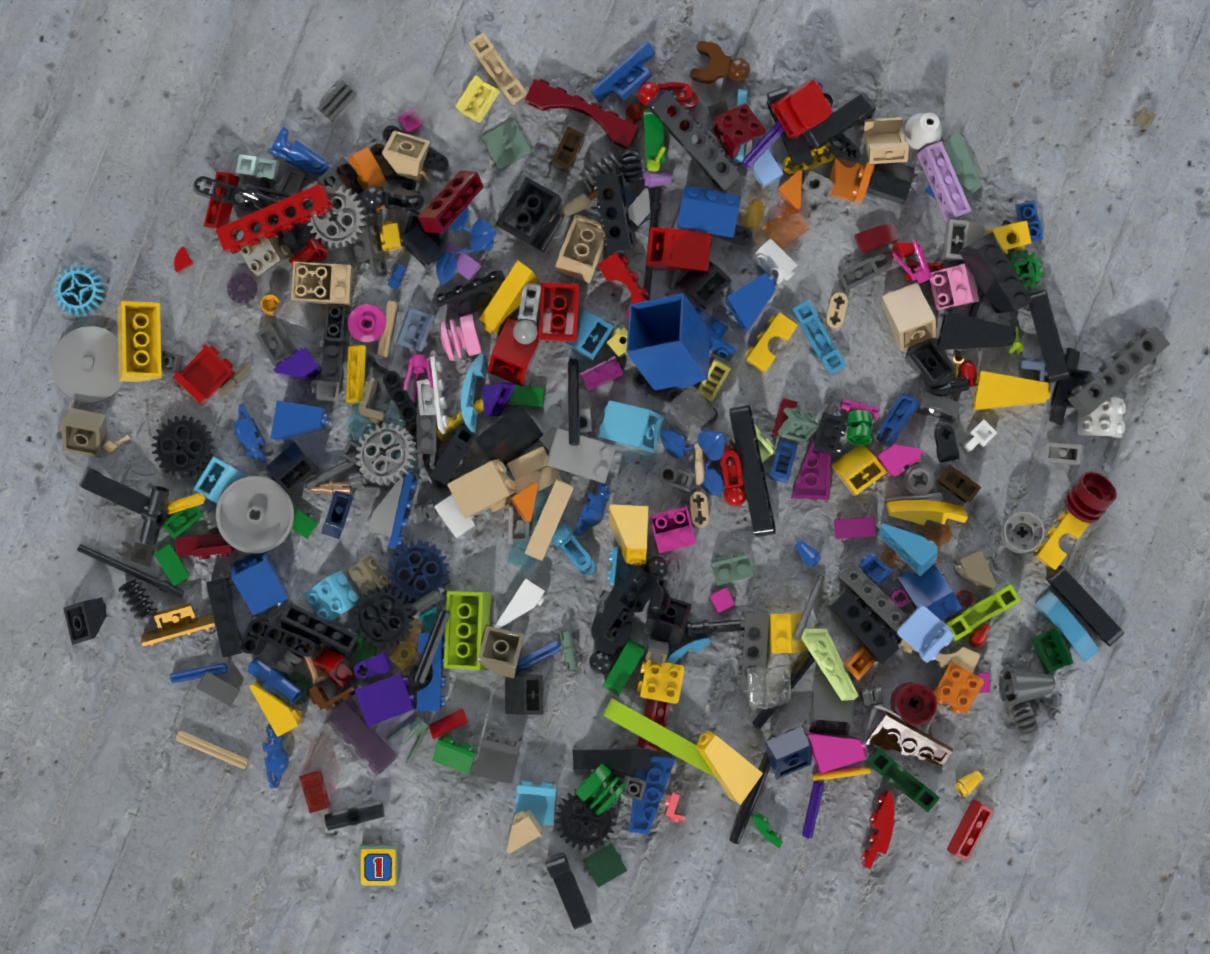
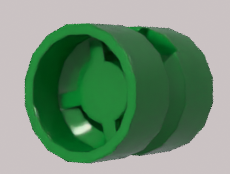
M854 410L848 413L847 425L849 428L847 429V441L849 443L865 445L872 441V413L865 410Z

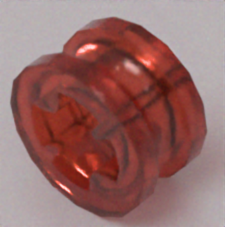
M960 590L956 593L955 596L962 607H968L973 603V595L970 591ZM966 593L969 601L962 604L960 602L962 599H959V597Z

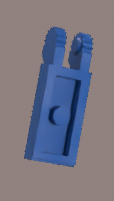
M902 393L882 423L876 440L884 441L890 430L891 433L885 444L891 447L919 406V401Z

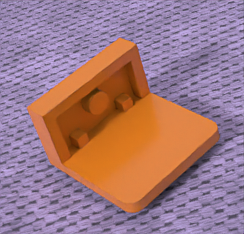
M951 662L937 687H933L931 690L936 696L937 703L943 705L945 702L950 705L949 710L958 715L960 712L967 714L982 688L984 680L958 664Z

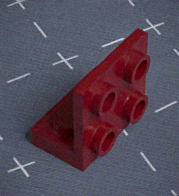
M746 103L716 116L710 130L731 159L738 156L741 145L766 133V129Z

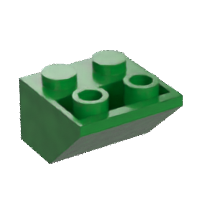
M446 736L438 740L432 761L469 774L477 750H474L475 746L464 743L461 745L456 743V739Z

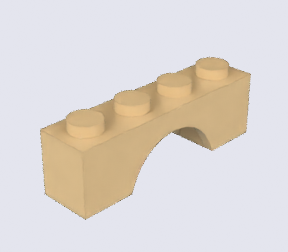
M900 637L898 644L902 646L901 650L910 654L913 651L917 652ZM959 646L949 654L939 653L934 660L937 661V666L947 669L948 665L954 662L973 673L981 654Z

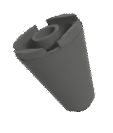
M1009 667L1003 668L1000 674H1003V677L999 679V692L1002 701L1007 702L1006 706H1014L1051 694L1056 686L1055 680L1050 674Z

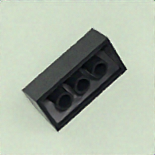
M994 232L959 250V253L996 314L1017 311L1033 302L1030 293Z

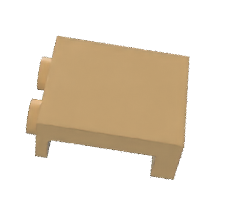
M902 117L864 120V140L869 164L908 162L909 145L904 139Z

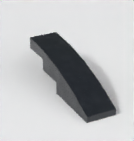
M650 748L573 750V769L594 770L601 763L608 769H650Z

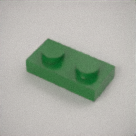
M198 506L178 511L166 520L163 527L175 539L199 521L204 513Z

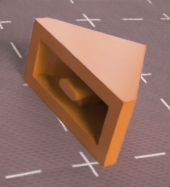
M798 170L777 191L795 212H799L801 208L802 170Z
M538 483L529 484L509 498L523 521L531 522Z
M863 645L843 664L848 673L855 680H859L877 659Z

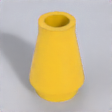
M976 770L956 780L957 783L954 784V787L962 797L969 796L984 778Z

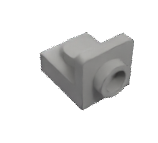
M312 381V384L309 386L311 400L338 402L340 382Z

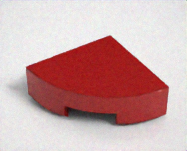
M182 247L174 258V268L177 273L194 264L185 247Z

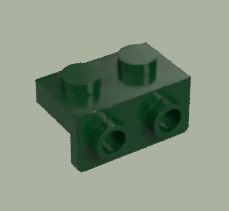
M1059 628L1047 630L1031 638L1045 674L1052 673L1074 663L1071 652L1068 650L1064 636Z

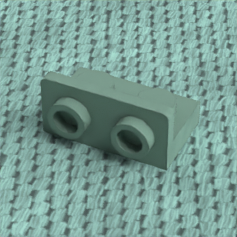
M785 408L783 411L789 418L779 429V435L806 443L819 427L818 423L814 420L815 416L808 411L802 412L796 408Z
M743 551L733 554L731 559L726 560L725 556L715 558V563H711L716 586L753 577L749 554L745 555Z

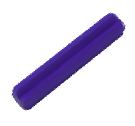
M814 781L802 832V836L805 838H812L824 788V783Z

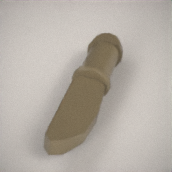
M246 362L219 389L218 393L220 396L227 395L249 373L251 369L249 362Z

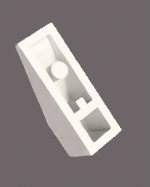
M525 578L494 628L503 627L535 608L537 604L541 606L546 598L544 595L545 590Z

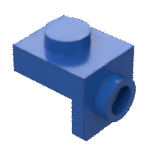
M872 552L866 555L859 565L863 573L879 586L892 573V570Z

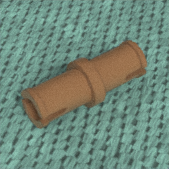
M330 480L329 482H320L314 485L312 493H329V495H334L335 491L343 494H351L352 490L350 489L352 487L350 482Z

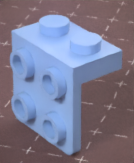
M924 605L919 606L897 629V634L913 647L926 663L934 660L939 655V651L943 646L951 643L954 636L951 629Z

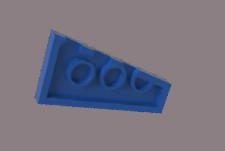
M650 755V769L635 770V777L646 781L647 784L642 801L632 800L629 832L649 834L676 758Z

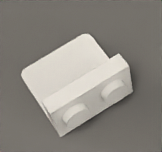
M1109 397L1091 414L1082 417L1078 413V434L1081 436L1122 438V433L1125 431L1123 414H1125L1126 405L1124 400L1117 397Z

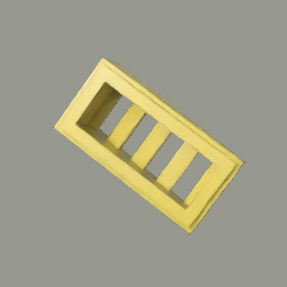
M714 358L709 367L708 380L717 386L715 388L706 383L707 380L702 381L696 394L712 402L730 372L731 367ZM716 366L725 372L722 374L715 370L714 367ZM713 373L720 377V381L711 377L710 374ZM703 386L713 391L712 395L702 390Z

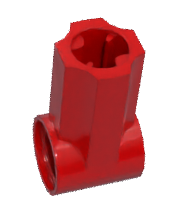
M315 237L309 239L306 247L289 259L290 264L293 266V262L313 263L324 261L328 253L324 244H321L322 240L320 238L315 239Z

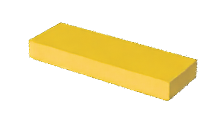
M364 345L348 346L346 403H360L361 399H364L366 346Z

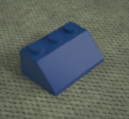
M684 186L677 227L733 238L741 196Z

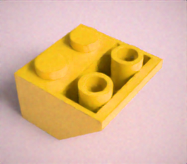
M865 445L856 446L831 465L853 496L859 494L887 473L878 459Z

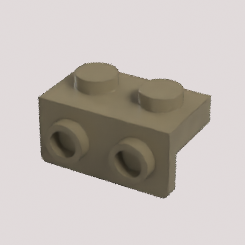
M371 555L346 571L361 594L365 593L367 595L369 589L374 592V588L377 586L380 591L384 586H386L387 590L391 588L387 576L384 575L377 561Z

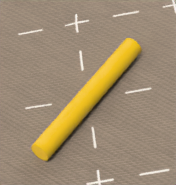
M870 766L815 773L812 774L814 782L870 774L871 770Z

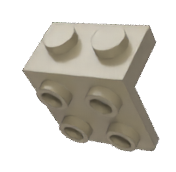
M281 231L277 232V235L273 238H263L259 240L257 245L251 247L247 245L240 251L254 277L261 276L277 263L287 262L293 257L289 246L285 245L281 237Z
M371 377L370 381H367L365 384L364 392H366L364 400L361 399L358 410L360 415L368 419L367 421L381 426L382 423H388L389 417L385 413L372 410L379 382Z

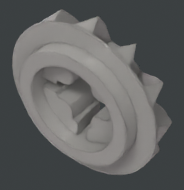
M920 464L911 466L906 470L903 478L904 486L910 493L915 495L928 493L932 489L935 480L933 472L927 466ZM924 473L922 478L924 484L919 483L914 487L916 480L912 475L918 477Z

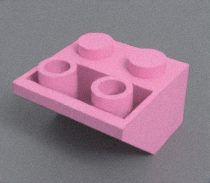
M967 264L931 272L933 277L930 278L937 311L979 302L975 279Z

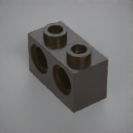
M567 127L553 157L552 166L570 173L584 144L585 134Z
M947 465L936 480L937 483L966 504L971 503L981 489V486L952 465Z

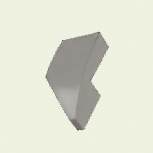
M645 188L628 208L630 220L637 226L650 213L648 188Z

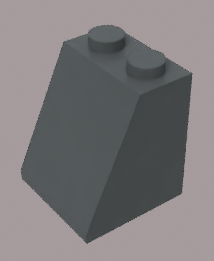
M825 674L815 675L812 683L809 732L848 735L853 721V700L841 701Z

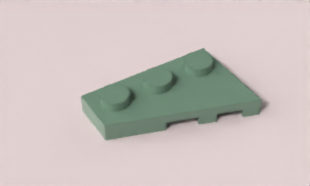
M958 131L943 146L964 195L968 199L982 184Z

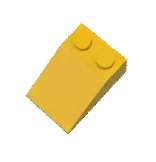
M259 682L249 686L277 737L303 724L302 719L304 717L299 708L296 709L277 694L269 692Z

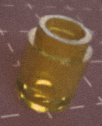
M752 200L751 203H747L743 218L744 227L758 230L759 226H761L766 208L762 206V202Z

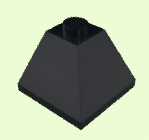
M103 597L82 601L63 608L72 645L94 639L107 617Z

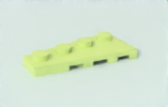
M804 629L801 639L841 701L856 699L858 694L827 629Z

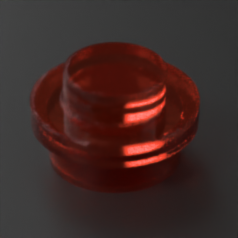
M639 103L630 104L626 108V117L634 122H639L643 118L642 106Z

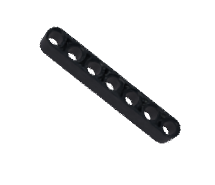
M387 371L383 376V383L406 430L409 431L408 434L413 436L412 441L416 443L415 449L417 450V436H414L412 431L417 426V415L419 413L408 390H403L404 382L401 376L395 371ZM391 375L397 376V382L393 385H389L387 381ZM399 392H404L406 396L402 402L396 401V395ZM408 409L414 411V416L411 419L404 417V413ZM438 452L435 454L436 461L440 459ZM423 454L424 467L430 477L432 472L429 468L430 454ZM430 477L437 490L441 492L449 490L448 485L444 488H439L438 481Z
M750 405L730 408V421L737 454L740 459L742 478L755 537L776 534V526Z

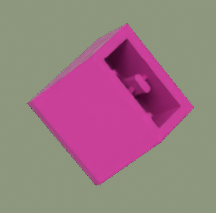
M892 445L877 455L876 458L887 471L885 475L887 477L890 475L895 477L906 470L904 468L905 465L908 464L910 466L921 459L919 455L924 452L922 449Z
M687 506L649 516L658 554L696 544Z

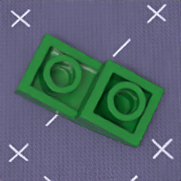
M752 813L751 818L761 834L773 845L780 848L783 843L782 839H780L781 835L772 829L770 832L767 831L770 827V824L767 822L768 818L760 813L757 815Z

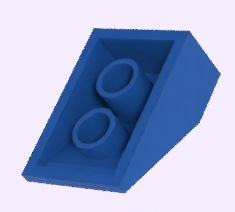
M935 564L921 576L913 569H910L897 577L904 591L908 594L915 610L919 606L924 605L940 620H943L962 609L961 604Z

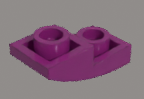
M875 516L834 519L835 539L876 536Z

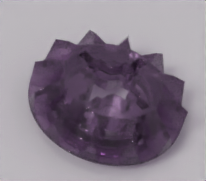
M245 273L234 275L227 284L229 297L239 304L249 303L255 299L258 292L255 279ZM240 281L244 286H250L245 289L246 296L241 291H237L240 288Z

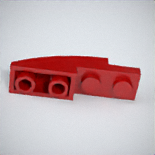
M887 790L885 793L880 794L877 801L879 804L878 809L873 811L870 816V825L876 829V832L873 831L868 840L870 845L867 850L864 849L860 860H862L861 864L871 869L878 852L886 855L893 834L894 801L892 793Z

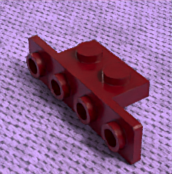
M220 532L175 538L178 557L193 555V557H199V560L209 559L210 555L218 554V557L230 556L229 553L238 550L231 546L222 537Z

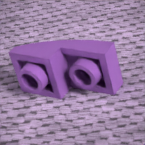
M449 241L442 251L451 253L461 249ZM466 253L456 254L454 256L457 261L456 271L471 281L481 265Z

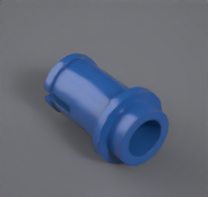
M396 264L391 278L387 280V285L398 290L402 286L400 283L407 268Z

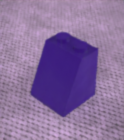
M403 672L355 690L367 727L415 709L414 705L417 702L414 694L409 692L408 687L411 685L407 678L408 676H404Z

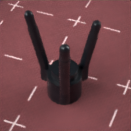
M248 184L242 198L246 199V204L259 211L261 208L253 202H257L259 198L271 203L278 202L261 194V191L287 198L290 197V194L260 187L255 184Z

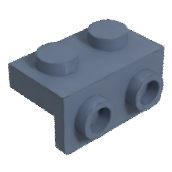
M408 307L395 343L422 352L428 343V333L434 327L435 316Z

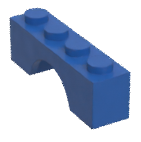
M418 633V653L423 654L431 633ZM443 635L431 663L433 667L432 680L424 689L417 691V711H441L442 707H445V695H442V688H445L446 676H442V668H444L443 649H445V637Z

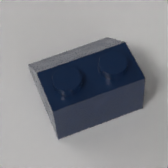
M801 727L790 729L785 734L774 736L766 741V753L776 779L811 765V743Z

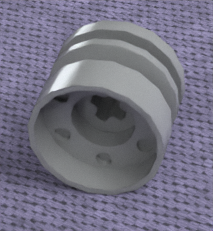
M1022 511L1013 514L1004 521L1000 536L1002 543L1008 550L1023 554L1034 550L1041 544L1044 539L1045 529L1043 522L1037 515ZM1020 528H1022L1023 532H1026V535L1022 538L1020 535H1017Z

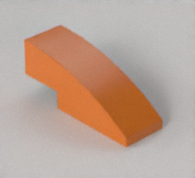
M368 147L358 151L349 158L348 161L357 173V181L363 190L368 186L376 185L381 187V184L387 183Z

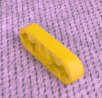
M825 146L817 150L812 149L810 151L814 160L813 164L805 165L802 163L800 164L802 168H799V165L793 167V171L785 168L788 162L792 164L790 157H787L782 163L783 173L792 176L798 170L804 172L833 161L835 156L830 154L829 159H826L825 156L821 157L818 163L817 156L822 155L824 150L827 152L829 150Z

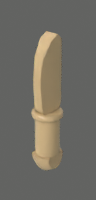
M696 442L694 445L696 484L700 485L704 481L703 449Z

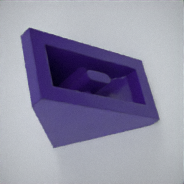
M497 383L482 387L484 414L486 416H501L516 385L514 383Z

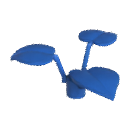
M468 206L452 222L450 227L454 231H459L462 227V229L471 233V248L452 251L451 253L443 251L444 254L436 264L437 277L443 286L452 279L456 272L457 261L454 257L456 254L478 252L480 250L490 251L494 245L493 238L497 235V232L492 229L485 219H478L474 223L472 230L465 226V223L469 220Z
M662 430L660 432L662 444L669 455L681 458L684 456L685 451L694 449V445L685 446L686 440L680 433L673 430ZM702 431L698 434L697 441L700 448L709 457V460L704 469V481L700 485L706 492L714 496H722L724 480L717 470L709 469V465L712 460L717 461L723 456L725 434L724 432Z

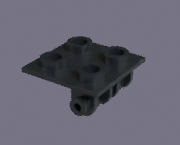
M344 157L338 160L317 180L325 187L330 186L331 189L333 185H337L338 189L340 186H345V191L351 188V195L356 193L359 195L363 191V188L357 181V173ZM337 199V202L342 207L341 200Z

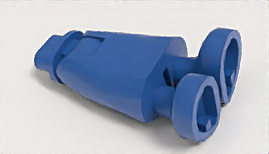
M285 127L279 132L269 152L319 178L331 168L328 166L329 163H325L321 156L298 140L292 145L288 141L289 131Z

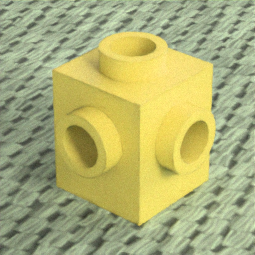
M618 328L611 333L610 336L612 338L607 341V345L620 358L624 354L627 355L628 331L625 328L621 330ZM620 340H625L626 343L621 344Z

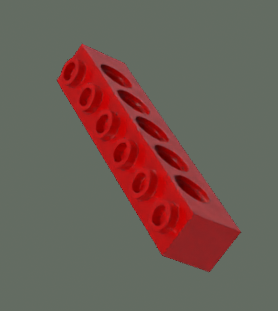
M317 184L222 226L215 231L223 251L236 254L247 245L249 247L257 245L259 240L263 238L270 239L275 237L276 233L281 230L288 231L293 229L294 225L299 222L301 224L307 223L315 215H325L333 206L325 186ZM312 200L313 207L307 210L306 204ZM295 208L296 214L293 217H289V211ZM278 216L277 224L272 225V218ZM260 223L261 229L255 233L254 228ZM240 231H243V238L241 240H238L237 234Z

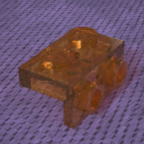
M791 207L785 209L775 220L769 221L762 230L783 250L810 230L800 212Z

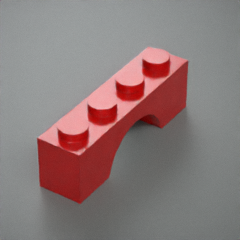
M616 252L597 264L606 281L617 280L628 287L631 293V304L649 301L646 289L639 285V277L634 270L631 271L628 266L630 262L625 254ZM628 310L627 313H626L628 319H629V310Z

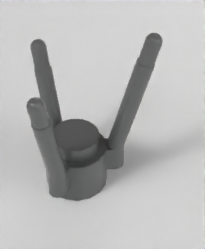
M356 469L354 473L349 474L352 488H358V490L388 489L387 486L364 485L367 484V478L359 471L360 469Z

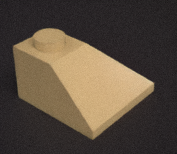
M393 131L382 154L398 175L417 180L422 171L430 141Z

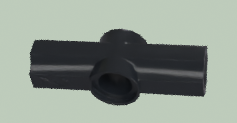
M153 486L149 504L142 510L141 517L144 523L139 539L143 544L156 545L160 527L167 520L168 515L165 512L169 489L165 487Z
M381 800L324 814L328 831L385 817ZM357 811L359 813V820H352L350 812Z

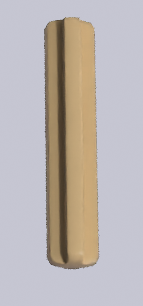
M394 301L387 302L385 312L386 328L380 338L377 353L381 357H388L398 307V303Z

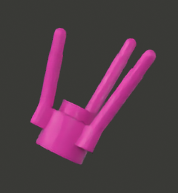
M913 240L912 243L920 265L914 268V273L896 253L892 255L907 271L912 281L917 279L918 283H922L933 276L927 265L921 244L918 247L916 240Z
M413 355L409 359V367L403 390H407L413 369L415 373L413 403L417 402L419 373H424L425 369L430 386L434 388L430 360H426L424 355Z

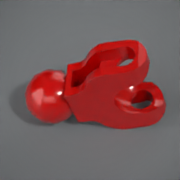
M645 82L638 90V98L644 105L662 89L674 92L678 97L677 102L680 105L683 104L689 110L694 109L699 102L697 94L687 83L668 82L665 84L658 83L657 85L654 82ZM693 97V101H692L690 104H686V103H685V102L690 101L691 98Z
M725 446L723 456L719 459L725 487L723 498L728 505L738 507L747 498L742 481L740 459L733 447ZM728 457H732L730 461H726Z

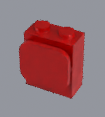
M814 79L804 82L770 105L789 138L798 137L808 129L827 119L833 113L830 102L824 97L821 92V86Z

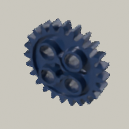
M418 540L417 545L410 541V547L403 544L404 550L397 548L396 550L399 555L392 554L395 561H389L388 564L393 566V568L387 570V572L392 573L388 580H394L391 587H398L395 593L402 591L401 598L408 595L409 602L413 597L417 601L434 590L441 594L438 588L445 589L446 586L442 582L449 581L444 576L450 573V571L445 570L449 563H443L446 556L440 557L442 550L436 552V545L434 544L430 548L428 541L423 546L421 540ZM412 553L420 555L421 560L419 563L411 561ZM428 557V561L421 570L423 575H418L413 585L409 586L411 579L416 574L414 568H419L424 558ZM429 563H434L437 566L436 573L428 572L427 565ZM403 569L410 572L408 580L401 577L400 573ZM420 579L425 580L427 583V587L424 590L417 587V581Z

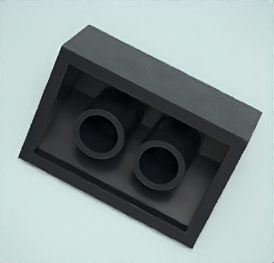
M520 404L477 436L475 440L491 461L499 459L506 466L507 463L539 441V438L544 434Z

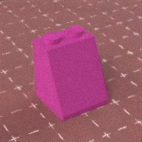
M814 732L806 733L811 743V752L816 768L820 773L866 759L864 755L867 754L865 744L855 737Z

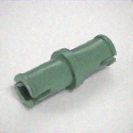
M571 630L559 632L562 644L561 653L564 654L566 670L577 669L576 647L573 646Z

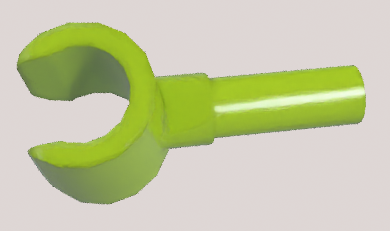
M661 147L655 161L648 160L646 166L648 171L656 172L659 170L661 157L666 150L665 147Z
M1015 327L1016 338L1008 350L1011 354L1016 350L1018 355L1023 350L1024 345L1019 341V327Z

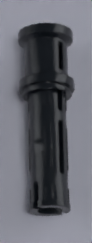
M703 620L702 622L693 623L687 621L686 624L688 638L699 635L707 637L712 633L744 631V627L740 626L741 620L716 622ZM734 625V627L718 628V626Z

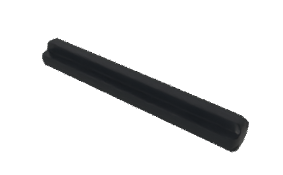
M440 609L413 677V680L418 683H424L450 617L449 611Z

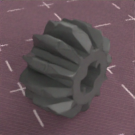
M1020 703L1011 708L1019 734L1024 736L1038 731V724L1029 703Z

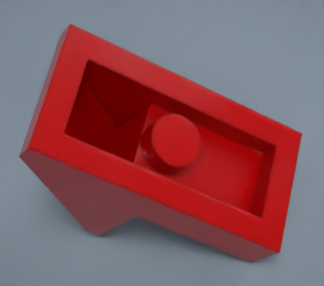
M325 649L313 663L341 689L355 674L341 661L344 658L343 655Z

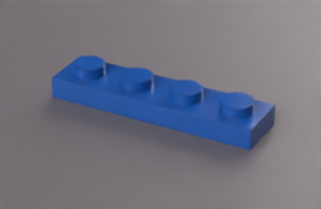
M411 473L405 475L388 545L389 548L397 549L403 543L404 535H401L403 527L406 528L408 523L406 512L407 508L411 509L413 498L410 496L412 490L416 489L418 480Z

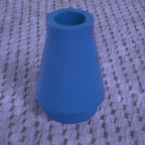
M803 539L794 546L805 566L808 565L809 568L815 566L822 559L819 556L820 553L805 543Z

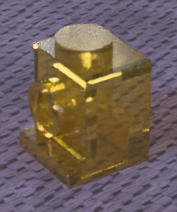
M405 640L389 659L404 671L419 654L418 646L411 640L408 642ZM403 650H406L408 652V656L406 658L402 657L401 655Z

